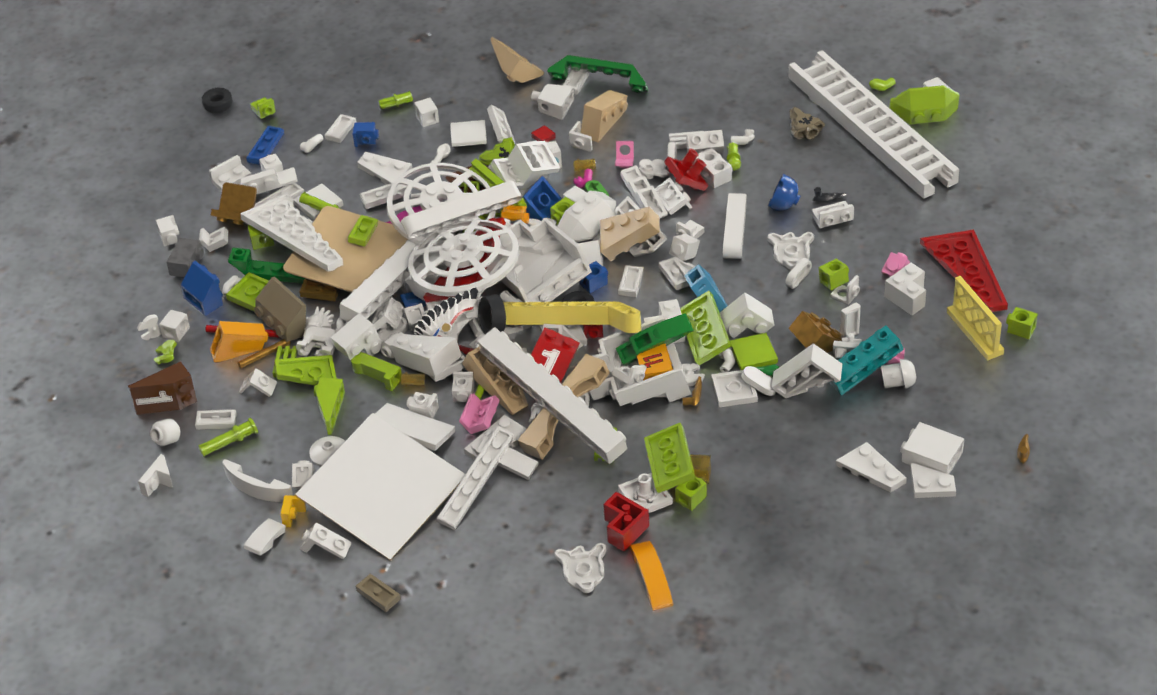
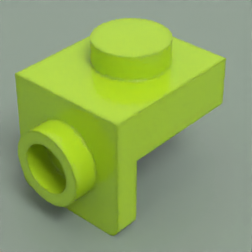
M264 97L250 103L251 109L260 119L276 113L272 98L267 99Z

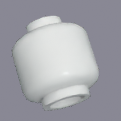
M172 419L157 421L151 428L150 436L159 446L173 444L179 440L180 427Z

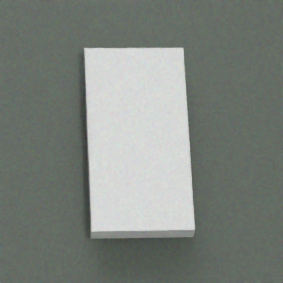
M386 403L375 413L431 451H436L455 433V426L389 403Z

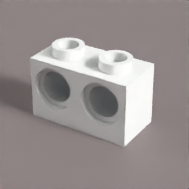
M712 148L699 153L697 158L703 160L706 164V167H704L700 174L713 188L732 180V166L719 153H716Z

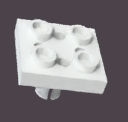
M652 473L640 474L638 478L618 485L620 494L648 509L649 513L673 504V498L667 490L661 493L656 491Z

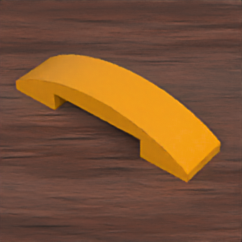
M646 541L630 545L634 561L638 564L645 583L652 610L673 606L666 576L652 543Z

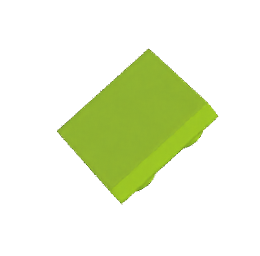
M767 333L730 340V348L740 370H744L748 366L761 367L778 363V357Z

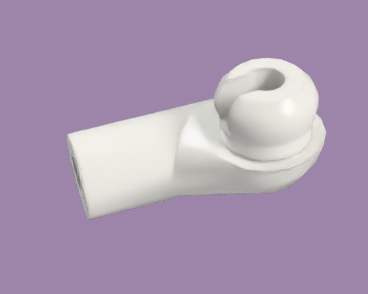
M317 134L307 142H302L300 150L305 153L311 152L323 141V136Z
M728 348L719 354V356H722L721 359L724 360L720 367L722 373L729 372L736 362L732 350Z

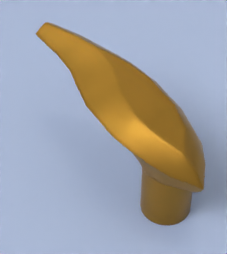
M700 376L692 391V397L682 398L683 406H696L699 403L702 391Z
M1028 434L1024 435L1017 450L1018 459L1023 464L1027 461L1030 454Z

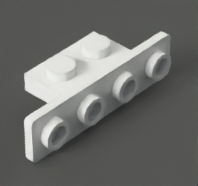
M294 167L276 172L273 168L240 178L241 183L239 185L255 187L257 194L296 183L298 180Z

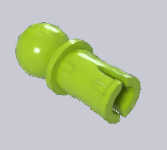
M734 142L727 145V161L732 166L733 171H736L741 167V156L738 153V145Z

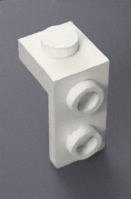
M315 523L310 530L306 529L300 539L303 541L300 550L306 553L316 544L341 559L346 557L351 545L349 540L318 523Z

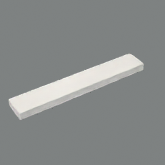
M500 426L496 427L437 517V522L453 530L457 528L515 438L514 433Z

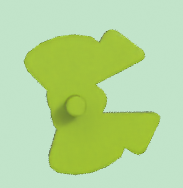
M167 340L155 350L157 353L163 354L153 359L158 365L168 363L174 359L173 353L174 348L177 346L176 341Z

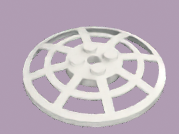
M448 163L420 165L403 173L393 183L388 193L387 213L395 229L411 242L418 244L425 237L419 236L409 239L395 211L405 208L407 213L411 215L415 213L411 206L420 204L422 210H426L478 192L476 187L468 180L469 177L479 181L485 189L490 188V186L481 176L462 166ZM430 169L431 171L420 175L414 180L406 179L410 175ZM438 169H451L462 172L463 174L458 175L452 172L438 171ZM440 175L456 179L452 183L441 181ZM431 176L434 180L433 183H430L427 186L418 183L419 181ZM464 182L473 193H463L458 186ZM398 184L406 185L404 201L393 205L392 200ZM412 188L421 191L420 198L409 200ZM443 198L446 201L440 202L438 199ZM496 210L490 212L486 220L495 218ZM477 216L475 218H471L468 220H476L480 218ZM438 240L433 246H440L446 240Z
M480 219L455 222L435 230L422 239L410 255L408 269L413 282L420 289L430 294L456 296L458 293L462 294L464 291H470L477 287L478 291H482L502 280L514 268L519 257V244L516 235L508 227L498 222ZM482 226H490L500 230L492 231L491 229ZM474 229L486 232V234L481 236L472 233ZM466 230L464 233L453 236L452 234H450L456 231ZM510 235L512 251L501 249V242L498 236ZM442 237L446 239L442 245L433 246ZM494 239V247L484 246V240ZM431 241L426 248H423L424 245ZM439 252L440 257L430 262L429 253ZM484 252L491 253V255L484 262H479V260L483 257ZM423 255L426 267L417 274L413 262L416 256ZM498 255L509 257L504 265L495 273L490 275L485 269ZM443 263L447 267H450L449 271H445L438 269L436 267L439 264ZM471 265L473 266V268L457 271L458 268H464ZM431 271L438 276L447 277L445 286H438L426 282L422 278ZM478 272L483 278L471 284L453 286L455 277L468 276Z

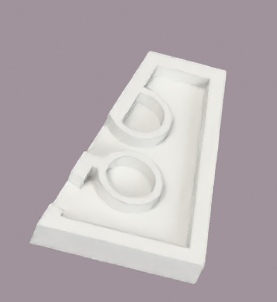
M867 442L836 460L837 467L841 469L845 467L851 470L852 474L856 476L861 475L869 479L870 483L890 493L906 484L907 478Z

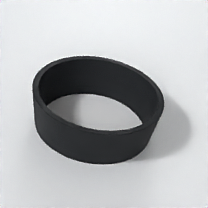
M498 294L482 297L479 302V324L485 335L494 327L500 332L505 330L506 312L504 303Z

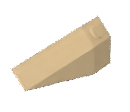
M491 37L492 46L502 71L507 74V79L512 82L517 80L524 83L544 75L545 72L534 64L531 65L526 58L519 55L512 48Z

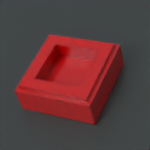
M543 125L531 132V137L537 140V142L545 141L547 143L556 138V133Z

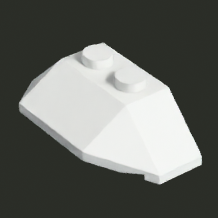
M589 191L564 212L557 227L575 242L593 239L600 233V220L616 216V201L603 192Z
M627 196L615 208V214L617 216L641 208ZM660 230L659 233L643 243H637L630 247L629 251L634 257L652 253L667 240V236Z

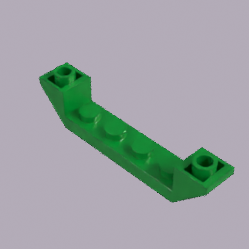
M567 55L547 70L550 77L557 81H561V79L566 80L569 68L577 71L585 69L591 73L598 71L606 75L618 74L624 78H629L630 76L629 85L631 90L637 93L648 92L646 82L633 64Z
M233 247L228 259V263L244 275L250 272L266 280L276 277L282 282L303 284L304 279H306L285 272L283 270L285 263L252 260L251 249Z

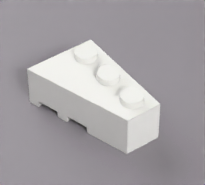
M403 334L390 344L396 363L433 377H437L462 356L455 337Z
M813 343L774 371L771 388L783 397L789 398L807 392L808 388L817 386L820 388L824 386V383L833 380L835 383L841 381L842 363Z

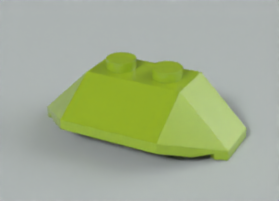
M945 85L909 88L895 98H891L889 108L908 124L941 122L949 118L958 109L959 93Z

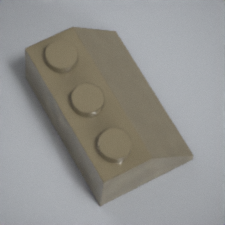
M272 277L256 298L255 314L268 327L275 330L279 337L285 339L286 342L300 338L304 335V328H306V305L276 277Z

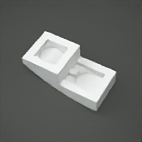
M267 519L251 534L244 544V549L261 556L273 547V540L285 533L286 525L272 519Z

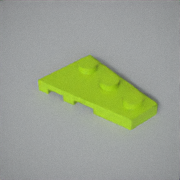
M332 355L276 359L274 362L276 376L279 380L318 385L320 377L337 379Z

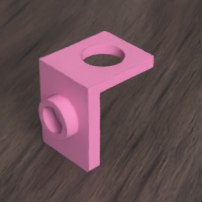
M616 141L615 166L630 168L634 163V141ZM622 145L629 146L630 152L627 155H623L620 152Z

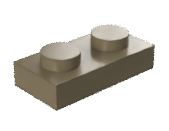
M371 573L355 586L358 593L385 612L401 600L398 592Z

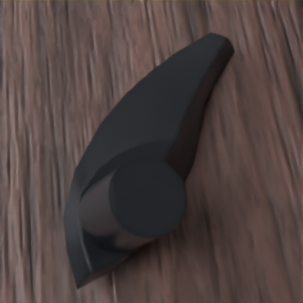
M816 187L814 189L815 196L813 201L823 202L847 195L846 193H822L821 188Z

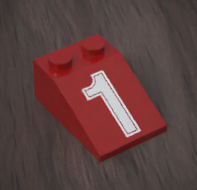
M544 328L531 355L537 364L541 363L550 375L554 374L562 383L580 342L561 335L554 330Z

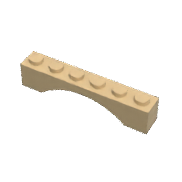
M585 354L562 385H567L576 397H580L598 388L610 372L604 360ZM545 408L541 410L518 440L524 453L543 460L554 445V432L559 421Z

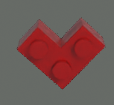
M615 492L603 504L604 520L609 523L607 525L608 543L625 551L650 526L649 510L618 492Z

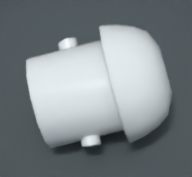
M900 359V363L881 366L885 389L905 386V389H907L916 382L914 364L907 359Z

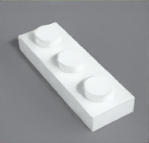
M490 105L487 111L493 125V130L496 133L497 141L502 143V140L505 138H513L504 111Z

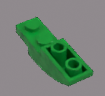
M684 313L657 323L629 337L630 340L618 346L616 351L622 364L627 366L638 360V354L665 343L668 346L693 332L694 329L687 314Z

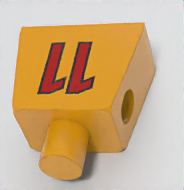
M666 343L637 355L639 365L647 367L643 381L673 370Z

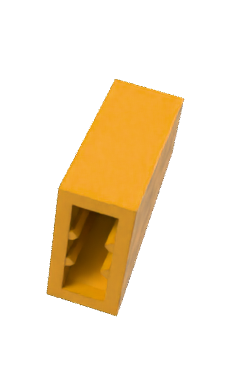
M219 321L210 347L213 361L221 362L261 351L264 343L268 340V333L265 331L262 323Z

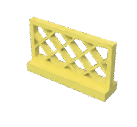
M961 276L955 277L953 305L947 307V314L987 361L1003 355L1004 348L1000 344L1002 323Z

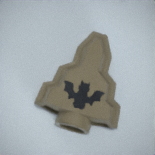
M794 107L789 110V116L792 121L791 133L798 140L803 138L814 139L825 127V123L822 120L804 113L799 108Z

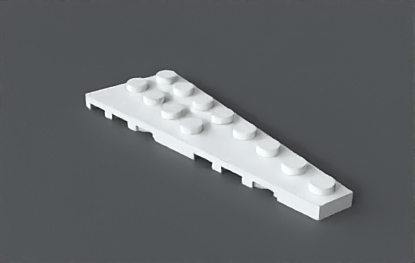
M285 195L240 213L241 220L328 272L333 271L343 265L342 257L329 247V243L322 239L320 233H316L314 226L305 217L300 215V211L293 207L291 201L288 202Z

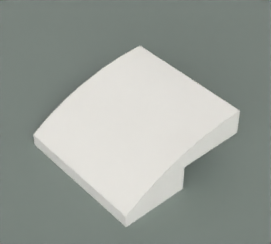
M485 120L451 123L452 147L487 144Z

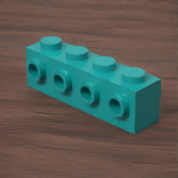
M885 325L838 360L842 363L841 381L835 383L833 380L829 383L842 396L903 351L904 348L900 339Z

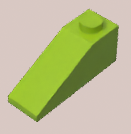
M320 377L318 385L314 387V396L317 397L327 433L332 435L345 394L343 379Z

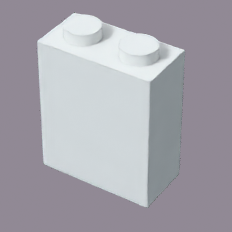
M919 422L917 427L911 430L908 441H904L901 446L902 462L909 465L915 463L950 474L963 453L964 438Z

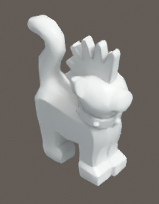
M316 307L314 315L306 317L303 340L298 341L296 344L298 355L307 357L313 347L320 348L316 350L315 356L333 355L336 347L331 337L347 321L339 317L336 321V329H331L334 315H330V310L325 312L324 307L319 312V307Z

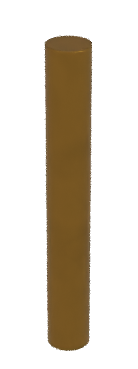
M283 339L238 361V366L240 368L248 366L276 352L278 346L284 348L290 345L291 342L290 340L286 342Z

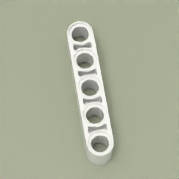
M728 193L723 241L724 259H742L747 194Z

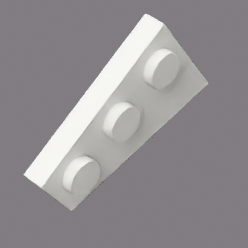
M365 152L357 162L358 168L371 176L379 177L381 182L385 184L394 183L403 173L412 169L411 163Z
M503 415L464 448V453L475 460L478 456L476 455V450L484 437L490 438L497 426L515 434V438L509 446L514 448L518 446V440L527 428Z

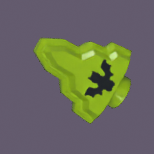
M505 138L502 140V143L495 144L492 150L483 152L479 155V161L489 166L493 159L508 158L515 147L513 138Z

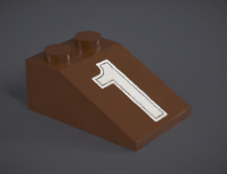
M181 361L128 385L136 415L181 410L197 402L191 374Z

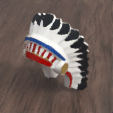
M477 287L472 288L470 291L466 290L462 294L458 293L455 298L449 297L447 300H443L440 305L435 304L433 309H428L427 313L422 315V319L417 321L418 324L414 327V335L455 337L458 341L459 333L469 321L478 317V306L482 296L478 297L480 292Z

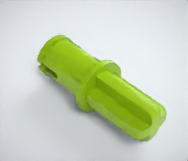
M408 91L398 95L393 94L392 97L381 99L378 103L380 109L392 106L399 107L401 104L413 102L411 92Z

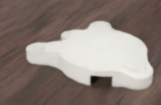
M792 232L784 235L776 233L768 235V242L774 248V259L779 264L792 270L803 258L809 260V245L814 240L813 233L806 232L800 237H795Z
M598 543L590 551H585L583 546H577L571 551L564 549L555 551V559L563 566L565 581L581 592H592L594 587L604 578L605 572L602 559L607 551L605 544Z

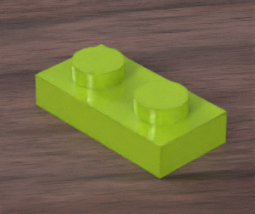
M361 215L348 236V242L365 247L378 226V219Z

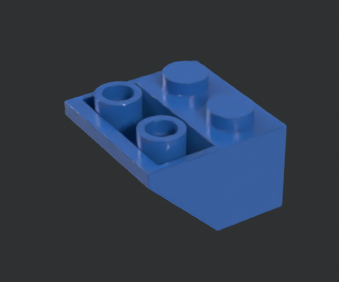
M195 260L192 262L181 283L184 299L205 316L223 306V294L219 287V278Z

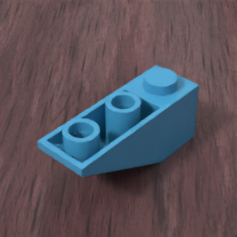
M699 264L684 275L697 297L707 291L713 294L719 313L728 306L711 275Z

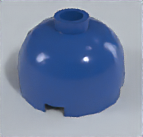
M783 174L773 192V197L770 199L768 207L778 211H786L793 204L797 205L801 197L798 195L799 187L797 182L790 176Z

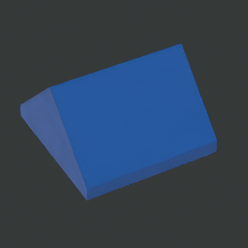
M543 176L522 196L528 207L526 213H529V219H538L540 221L543 218L551 219L550 207L562 199Z

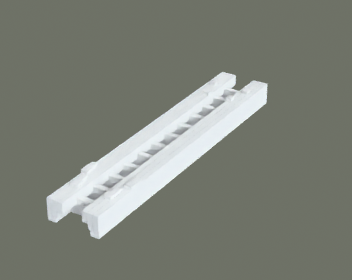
M823 50L817 52L815 60L812 61V66L803 70L795 62L789 64V79L804 91L812 102L823 108L923 199L934 194L935 187L928 181L934 177L947 188L958 183L959 168Z

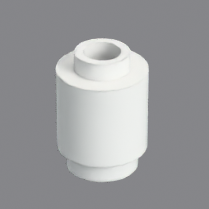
M394 333L381 343V352L385 357L394 358L390 344L404 333Z

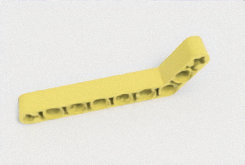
M503 302L506 312V325H611L626 333H638L641 331V312L621 302Z

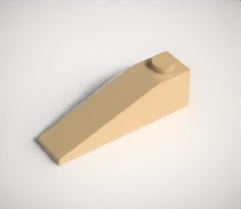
M479 347L466 355L462 363L466 370L473 372L474 380L491 396L495 395L500 400L499 404L512 416L528 407L523 389L480 352Z

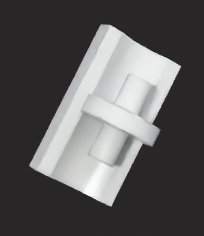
M851 333L850 338L843 337L842 341H834L833 354H835V359H841L846 353L857 347L862 342V339H855V333Z

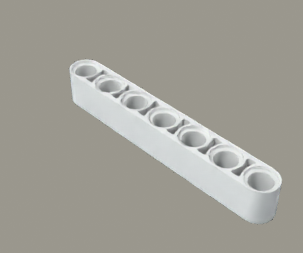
M508 181L408 215L401 220V223L408 238L413 239L434 232L446 225L475 218L515 204L522 199V196L515 182Z

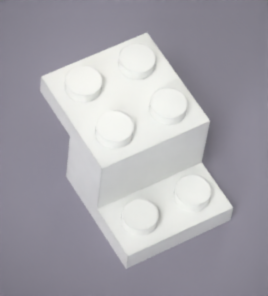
M545 141L516 144L508 158L493 159L491 162L496 175L504 182L514 181L518 190L530 189L543 174L558 173L560 170L559 164Z

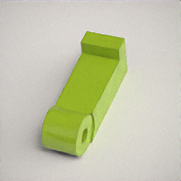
M360 352L351 359L354 373L365 374L383 382L385 389L393 391L403 380L401 367L363 352Z

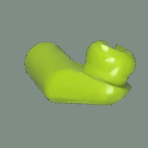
M892 77L885 81L875 78L869 82L870 88L881 92L896 84L895 79Z

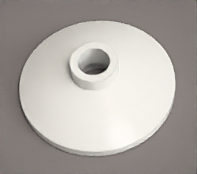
M336 436L318 439L310 448L311 460L316 465L322 466L345 440Z

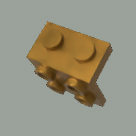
M225 182L222 187L219 210L211 209L210 216L217 217V221L227 222V219H232L234 224L243 225L244 221L241 220L240 213L254 208L257 189L251 186Z

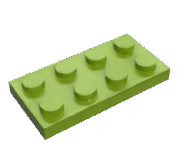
M710 291L705 292L680 308L681 314H687L694 329L693 332L686 336L695 362L698 365H702L731 347L714 296Z
M681 422L644 437L653 481L658 493L696 478Z

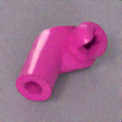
M586 169L583 178L578 176L577 179L575 177L573 180L575 186L580 189L584 188L585 184L592 180L593 171Z

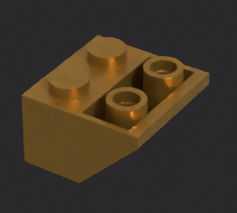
M802 311L789 327V330L806 348L814 343L828 353L833 351L834 341H842L841 333L831 328L830 321L824 317L819 318L813 312L809 314Z

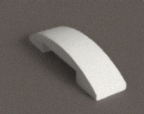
M226 459L223 460L225 475L240 491L252 497L272 502H283L284 495L293 496L291 485L276 479L270 484L243 474L241 465Z

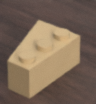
M608 90L584 104L581 134L591 136L592 141L599 142L628 107L627 95Z
M645 207L600 220V252L610 261H613L618 254L623 251L626 253L633 245L641 244L660 232L659 215L650 207Z

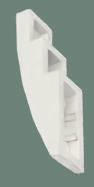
M637 165L620 171L624 183L640 208L650 207L659 215V218L668 216L653 185L650 186L645 175L642 176Z

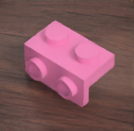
M474 393L470 394L459 422L470 434L487 430L491 425V420L497 411L500 400L495 395L480 400Z

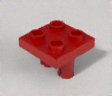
M689 148V151L682 160L671 157L666 158L664 163L667 165L668 171L674 175L675 181L682 186L688 185L694 190L700 189L705 191L709 185L700 174L704 167H706V164L703 160L697 158L699 156L697 151Z

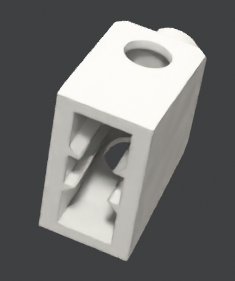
M547 84L542 92L533 91L531 100L538 102V110L541 113L563 119L574 101L573 86Z

